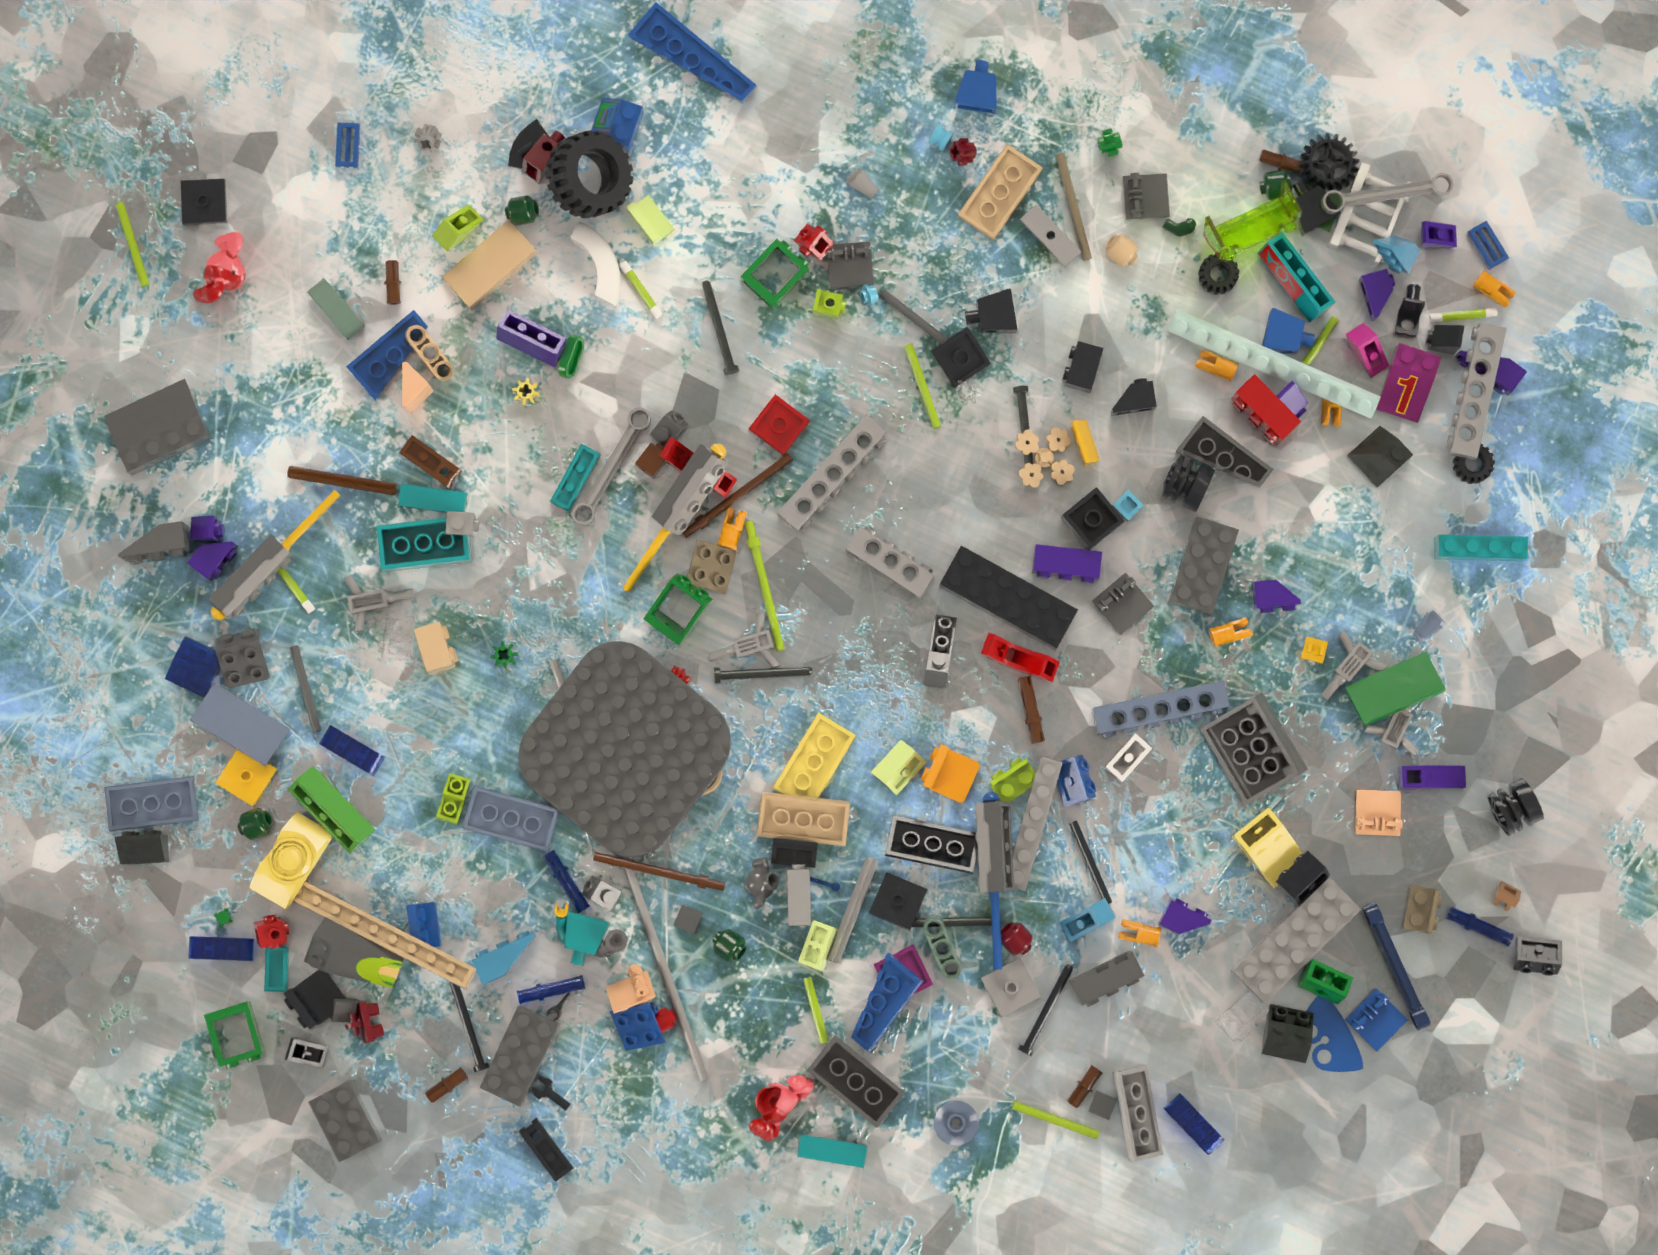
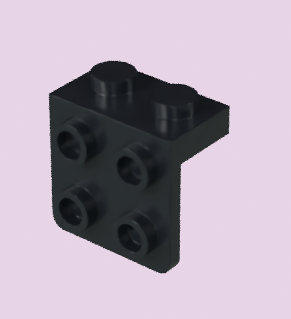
M317 970L300 984L283 993L286 997L284 1002L290 1010L295 1009L299 1015L297 1017L298 1022L304 1029L308 1027L309 1030L316 1028L331 1017L334 998L347 999L329 973Z

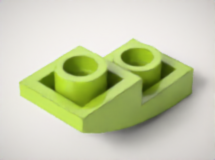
M449 773L436 819L458 825L471 779Z

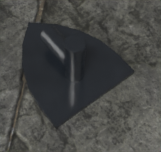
M537 119L527 125L514 140L509 153L508 166L522 169L525 155L543 134L549 136Z

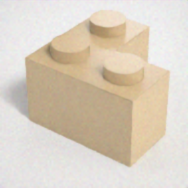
M438 621L414 629L427 673L434 675L457 668L455 662L459 661L455 648L453 649V646L450 647L447 643L450 635L446 625L442 626V623Z

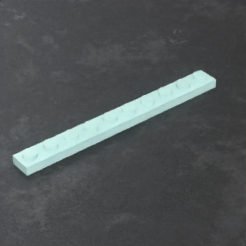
M1178 309L1175 311L1168 329L1173 334L1282 381L1290 383L1293 380L1297 387L1371 419L1381 398L1376 394Z

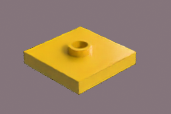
M236 750L217 779L216 784L254 807L278 769L269 763L264 767Z

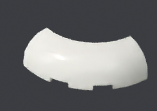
M579 222L572 233L571 241L586 251L596 265L598 279L594 294L595 299L616 308L621 292V275L616 256L607 241L597 231Z

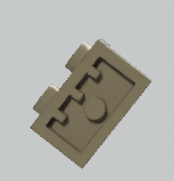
M1410 885L1402 929L1432 934V931L1436 930L1438 924V917H1435L1436 909L1440 908L1442 903V895H1439L1440 889Z

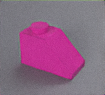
M1362 323L1346 334L1352 351L1371 378L1389 367L1377 334L1365 323Z

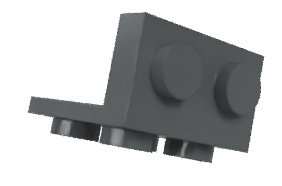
M246 629L241 633L233 635L224 634L216 638L215 651L225 684L228 688L269 679L270 673L261 646L262 636L260 629Z

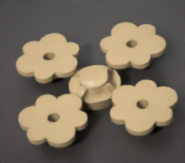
M1053 427L1050 430V434L1046 436V440L1049 442L1048 448L1039 449L1037 444L1039 438L1034 436L1032 430L1027 429L1017 435L1018 441L1015 443L1017 450L1022 451L1024 455L1036 452L1034 456L1036 464L1026 463L1024 468L1019 470L1018 474L1023 479V485H1030L1032 488L1038 487L1040 480L1044 478V475L1041 473V467H1049L1050 465L1053 471L1051 478L1056 479L1058 485H1064L1066 482L1073 480L1072 474L1075 471L1073 465L1067 464L1066 460L1053 463L1054 455L1052 451L1058 450L1063 452L1065 447L1071 444V439L1067 436L1065 429L1060 430L1057 427Z

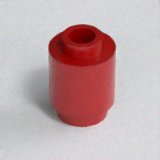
M667 1007L659 1009L658 1013L654 1015L661 1033L675 1027L674 1022L677 1021V1018L672 1009L668 1010Z

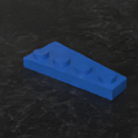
M414 310L346 366L374 400L377 399L413 349L405 338L406 330L412 325L422 326L425 330L428 328ZM413 329L410 332V338L415 342L422 336L419 329Z
M891 953L886 954L884 965L877 975L875 986L868 996L866 1007L861 1012L851 1036L867 1052L873 1049L923 982L920 977Z

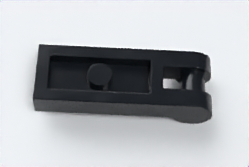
M536 1117L531 1121V1125L527 1128L523 1127L519 1130V1133L556 1182L574 1167ZM538 1131L541 1137L534 1141L531 1135Z

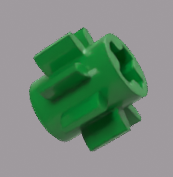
M1112 128L1103 130L1101 137H1097L1099 151L1101 154L1106 152L1107 157L1118 155V149L1123 148L1119 132L1113 133Z
M502 641L501 647L493 646L496 652L490 658L497 660L495 663L496 667L503 664L504 669L507 670V664H516L513 661V657L518 656V653L511 651L514 647L513 644L505 647ZM508 650L509 652L507 653V655L509 656V659H502L500 661L501 656L499 655V653L501 651L505 653Z

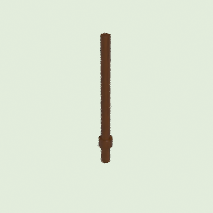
M788 453L710 511L694 519L695 522L682 532L685 538H688L700 528L704 529L709 525L708 522L792 462L793 459Z
M594 853L593 861L695 884L698 888L702 889L708 887L724 891L725 882L709 879V876L700 874L696 876L607 854Z

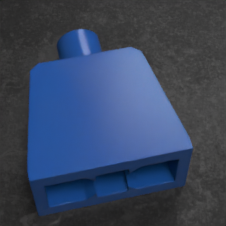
M976 60L974 71L965 70L955 99L954 108L990 114L996 113V75L987 73L988 61Z
M1272 308L1269 312L1262 346L1280 354H1297L1300 345L1313 347L1315 334L1303 332L1304 320Z

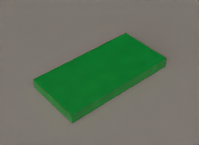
M1424 652L1345 686V691L1365 727L1446 692V688L1427 652Z

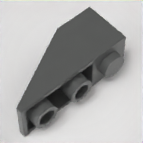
M935 614L924 684L946 687L957 621L956 617Z

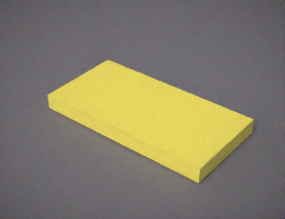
M818 712L772 789L780 794L819 798L856 735Z

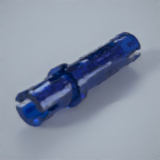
M555 850L543 856V859L553 872V878L558 880L578 911V914L590 907L567 870L569 868L567 865H563Z
M1452 906L1449 910L1451 913L1448 912L1447 920L1458 923L1468 931L1471 929L1507 947L1511 944L1510 940H1513V933L1476 918V915L1473 913L1468 914Z
M583 975L544 985L539 983L536 984V987L517 990L519 1004L534 1000L544 1001V998L586 988Z

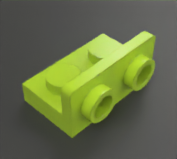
M1018 758L1009 764L1011 769L1005 773L1000 770L991 776L993 781L989 785L994 793L999 796L1001 802H1010L1032 787L1036 773L1027 758L1023 761L1021 758Z

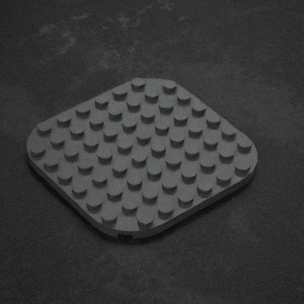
M612 641L593 648L583 657L529 726L520 743L519 765L524 779L534 791L607 850L622 856H641L655 851L665 843L724 768L732 747L730 727L719 709L643 648L628 642Z

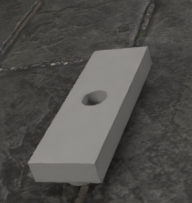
M1037 205L1033 206L1020 219L1022 224L1065 268L1081 254L1082 251ZM1053 234L1054 239L1050 240L1046 235Z

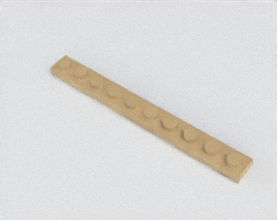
M304 882L293 902L324 918L331 919L465 990L477 971L476 968L307 882Z

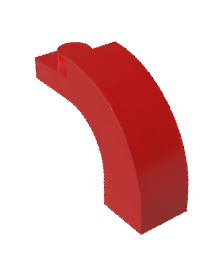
M670 437L659 456L667 461L670 466L682 472L694 452ZM725 470L724 474L719 477L713 486L712 491L727 498L737 478Z
M988 633L981 654L994 662L1049 682H1053L1060 661L1048 655L1023 648L992 633Z

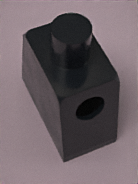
M1304 179L1292 185L1298 197L1293 199L1290 205L1300 220L1299 223L1297 222L1302 236L1341 214V211L1336 214H1328L1322 209L1321 200L1326 193L1319 185L1310 190ZM1327 196L1325 200L1326 205L1330 209L1337 210L1338 207Z
M1011 288L977 299V310L965 312L966 324L979 323L981 333H1017L1018 329Z

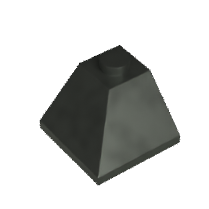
M1379 426L1347 456L1376 487H1379L1413 454L1396 436L1382 426Z

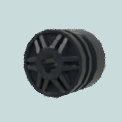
M1180 454L1165 478L1161 497L1167 499L1170 491H1173L1175 493L1171 502L1175 503L1180 495L1185 496L1182 507L1196 512L1215 470L1201 464L1197 471L1194 472L1192 471L1194 461L1192 459L1189 460L1185 468L1182 466L1185 456Z
M1523 778L1508 785L1510 795L1502 788L1497 790V795L1494 792L1487 795L1491 813L1507 836L1515 834V829L1517 831L1523 830L1521 819L1529 826L1544 819L1542 808L1535 793Z

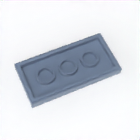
M215 683L190 718V722L264 767L268 765L290 732L288 727Z
M194 776L104 787L110 832L199 821Z
M474 786L462 829L549 852L560 811L554 807Z

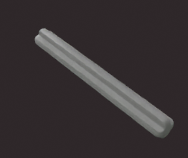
M870 857L865 859L827 957L831 962L839 963L878 865L876 859Z

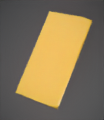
M1072 421L1071 429L1083 465L1087 466L1099 462L1100 459L1087 421Z

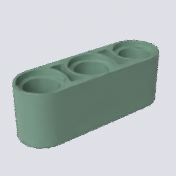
M325 278L307 291L347 340L365 326Z
M930 915L924 921L926 938L943 976L950 980L956 979L961 974V961L942 918L938 915ZM931 922H937L940 928L933 932L927 926ZM944 942L949 948L945 952H940L936 948L937 944ZM948 963H954L958 968L954 972H948L945 966Z

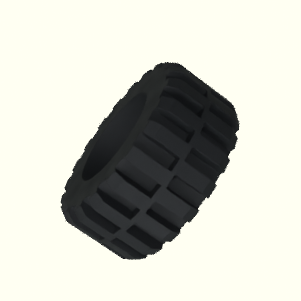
M584 131L560 141L557 147L551 151L550 156L552 158H549L546 164L549 170L545 172L546 179H549L547 186L549 191L552 190L554 194L552 196L554 201H559L561 204L560 208L564 211L570 210V215L586 219L594 218L616 210L618 206H621L626 201L625 197L629 196L631 192L629 185L633 184V176H631L633 167L632 164L629 165L628 159L630 157L628 153L623 152L622 149L624 147L620 142H614V137L609 134L605 136V133L601 131ZM582 155L592 159L600 170L601 186L597 194L587 190L579 179L578 163Z

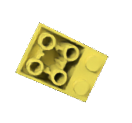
M1270 808L1263 810L1231 836L1273 889L1278 886L1276 881L1281 872L1289 869L1294 864L1295 859L1303 854Z

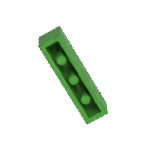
M314 766L299 776L288 789L349 854L367 841L375 830Z

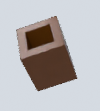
M650 443L635 462L636 467L654 479L667 463V461L659 456L664 447L659 443L656 446Z

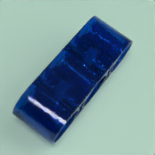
M332 725L328 727L319 742L321 746L372 776H375L385 759L383 755Z
M189 936L188 959L253 961L254 939Z
M1181 1093L1163 1108L1208 1156L1225 1141Z

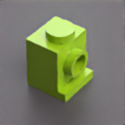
M817 289L813 314L839 319L840 313L844 314L847 301L843 300L842 294ZM828 300L834 301V305L832 307H828L826 305V302Z

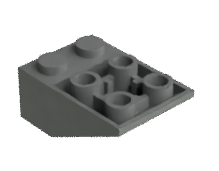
M182 521L159 524L118 553V557L125 562H129L130 565L142 564L144 559H151L152 562L163 561L165 556H173L174 558L187 557V553H193L189 526Z

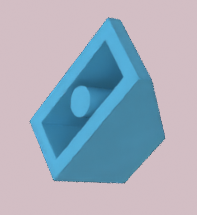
M1104 898L1060 923L1070 942L1116 917Z

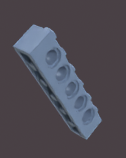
M1219 681L1092 708V714L1097 735L1103 734V738L1116 736V731L1124 730L1126 734L1138 731L1137 727L1146 725L1147 729L1159 727V722L1168 721V724L1182 722L1181 718L1190 716V720L1202 718L1203 713L1212 712V715L1225 713V709L1230 707L1225 682ZM1201 695L1209 697L1210 705L1208 707L1200 705L1199 697ZM1179 700L1187 701L1189 705L1187 711L1182 712L1177 708ZM1163 704L1166 707L1167 713L1165 716L1156 714V705ZM1135 709H1142L1145 712L1144 720L1138 721L1134 718L1133 712ZM1119 713L1123 716V723L1121 725H1115L1112 722L1113 714Z

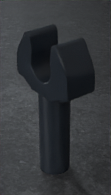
M539 1077L538 1079L545 1084L546 1089L539 1091L536 1087H531L534 1096L537 1099L548 1097L566 1111L571 1104L553 1091V1081L546 1077Z

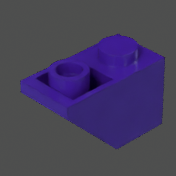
M210 515L191 517L190 540L193 542L220 543V537H224L225 530L221 520Z
M232 541L200 545L187 564L212 581L213 578L217 579L224 571L222 567L227 560L230 562L236 556L238 546Z
M1277 580L1255 581L1252 583L1254 610H1260V613L1274 612L1273 608H1282V611L1296 610L1295 606L1301 604V599Z
M1176 898L1175 901L1169 900L1158 925L1176 934H1182L1208 925L1212 920L1207 918L1208 913L1198 908L1193 911L1187 908L1188 903Z

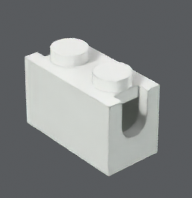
M1135 733L1104 769L1107 772H1111L1117 778L1116 780L1121 783L1152 748Z

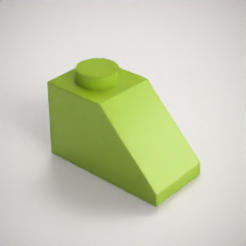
M468 204L443 219L432 237L448 252L467 238L484 219Z

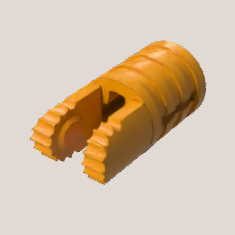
M1483 270L1473 284L1474 288H1477L1504 308L1510 303L1508 298L1512 299L1515 295L1514 290L1491 274H1488L1485 270Z
M1201 350L1200 358L1206 360V362L1198 360L1195 367L1232 382L1239 363L1227 360L1209 351Z
M1323 398L1321 425H1328L1330 410H1333V425L1340 427L1342 406Z
M728 507L721 535L717 542L718 546L736 550L747 511L740 510L735 524L732 525L735 510Z
M1247 618L1209 628V635L1213 646L1218 647L1219 645L1253 636L1252 630L1248 628L1235 632V630L1247 626Z
M1122 919L1121 926L1136 930L1137 934L1121 931L1118 934L1119 939L1148 944L1154 947L1158 946L1161 927L1157 928Z

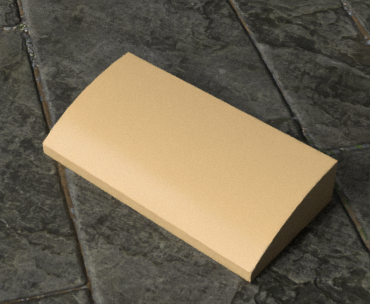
M507 220L444 274L442 278L466 306L472 310L534 257L537 251L519 230Z

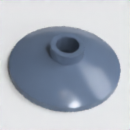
M949 1101L943 1104L935 1114V1132L946 1144L952 1146L964 1145L970 1142L978 1131L979 1119L977 1113L969 1104L963 1101ZM957 1118L960 1120L958 1127L952 1126L953 1119Z

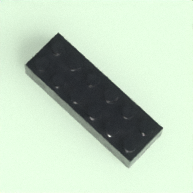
M960 546L939 584V587L1055 651L1078 611L1075 607L963 546Z

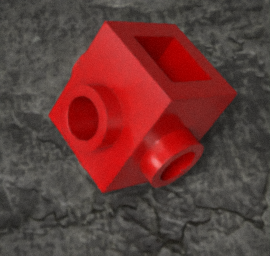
M806 224L800 230L794 240L800 246L798 250L808 258L811 255L819 260L823 259L827 251L834 244L822 227L818 225L813 227L809 224Z
M268 915L263 917L261 921L253 922L257 944L260 948L268 947L269 949L281 947L282 943H287L286 936L290 934L287 922H284L280 916Z

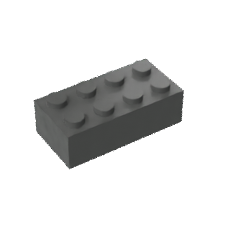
M1195 517L1168 600L1169 604L1207 616L1213 614L1239 529L1202 517Z
M518 1005L480 1088L522 1107L561 1024Z
M836 1035L807 1069L811 1075L876 1128L905 1094L901 1088Z

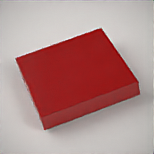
M775 394L748 430L784 456L809 424L810 420Z

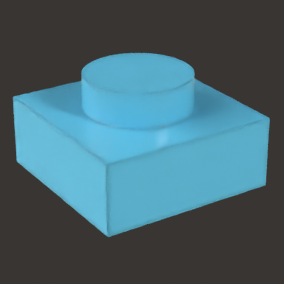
M1127 490L1112 506L1128 522L1144 505Z

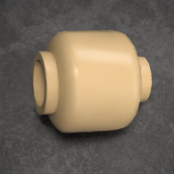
M1124 234L1113 235L1105 245L1106 256L1119 267H1123L1126 264L1132 265L1138 257L1136 254L1137 244Z

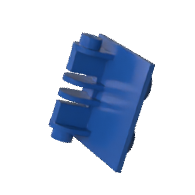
M1376 988L1345 1021L1378 1052L1408 1019L1389 1001L1386 995Z
M651 1002L635 1005L617 1013H613V1010L610 1011L626 1051L665 1043L654 1016L659 1011L657 1004Z

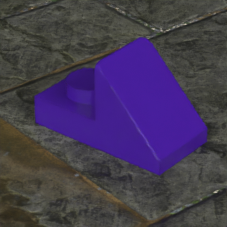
M1423 221L1421 224L1422 249L1435 246L1443 248L1457 247L1456 225Z

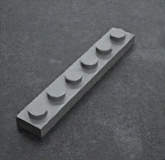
M1044 756L1040 757L1013 850L1014 888L1026 891L1063 763Z

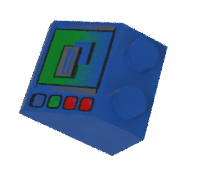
M602 98L591 130L593 132H604L605 136L611 135L615 138V143L620 142L624 147L623 151L630 153L644 114L643 106L622 99Z

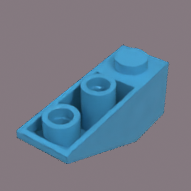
M1398 236L1375 239L1372 242L1377 248V252L1383 257V261L1388 264V268L1398 274L1401 271L1409 274L1420 252L1414 242Z
M529 931L517 935L516 941L509 943L508 940L496 944L497 949L491 952L485 949L476 953V958L472 960V963L477 969L476 972L482 985L505 976L534 940L536 934H530Z

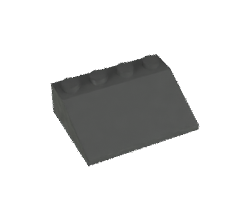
M186 379L180 380L104 416L125 469L132 476L213 439Z
M1263 692L1200 728L1245 806L1308 770Z

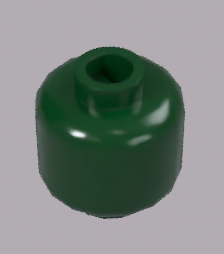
M1283 170L1267 172L1263 175V181L1259 182L1261 195L1266 194L1267 199L1270 201L1282 199L1283 195L1284 198H1287L1289 192L1292 191L1290 174H1286Z
M529 195L511 198L508 206L505 207L506 218L510 219L515 226L533 223L536 217L539 216L537 201L533 200Z
M255 808L241 814L237 826L242 836L249 840H255L270 832L273 821L268 811Z
M732 929L717 932L712 940L714 943V953L727 962L740 960L747 949L745 939Z

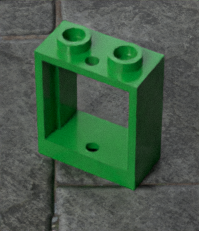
M778 239L740 276L741 281L772 310L809 273L808 262L800 255L796 257L791 252L793 250L786 241L780 242ZM778 249L800 270L774 296L752 274Z
M677 573L669 580L643 619L679 646L687 638L713 599L706 590L692 584L687 576ZM675 586L701 604L685 629L659 610Z
M250 1001L204 1015L219 1067L226 1066V1069L239 1066L238 1061L247 1059L249 1063L261 1059L260 1054L266 1053ZM245 1013L255 1050L225 1059L214 1022Z

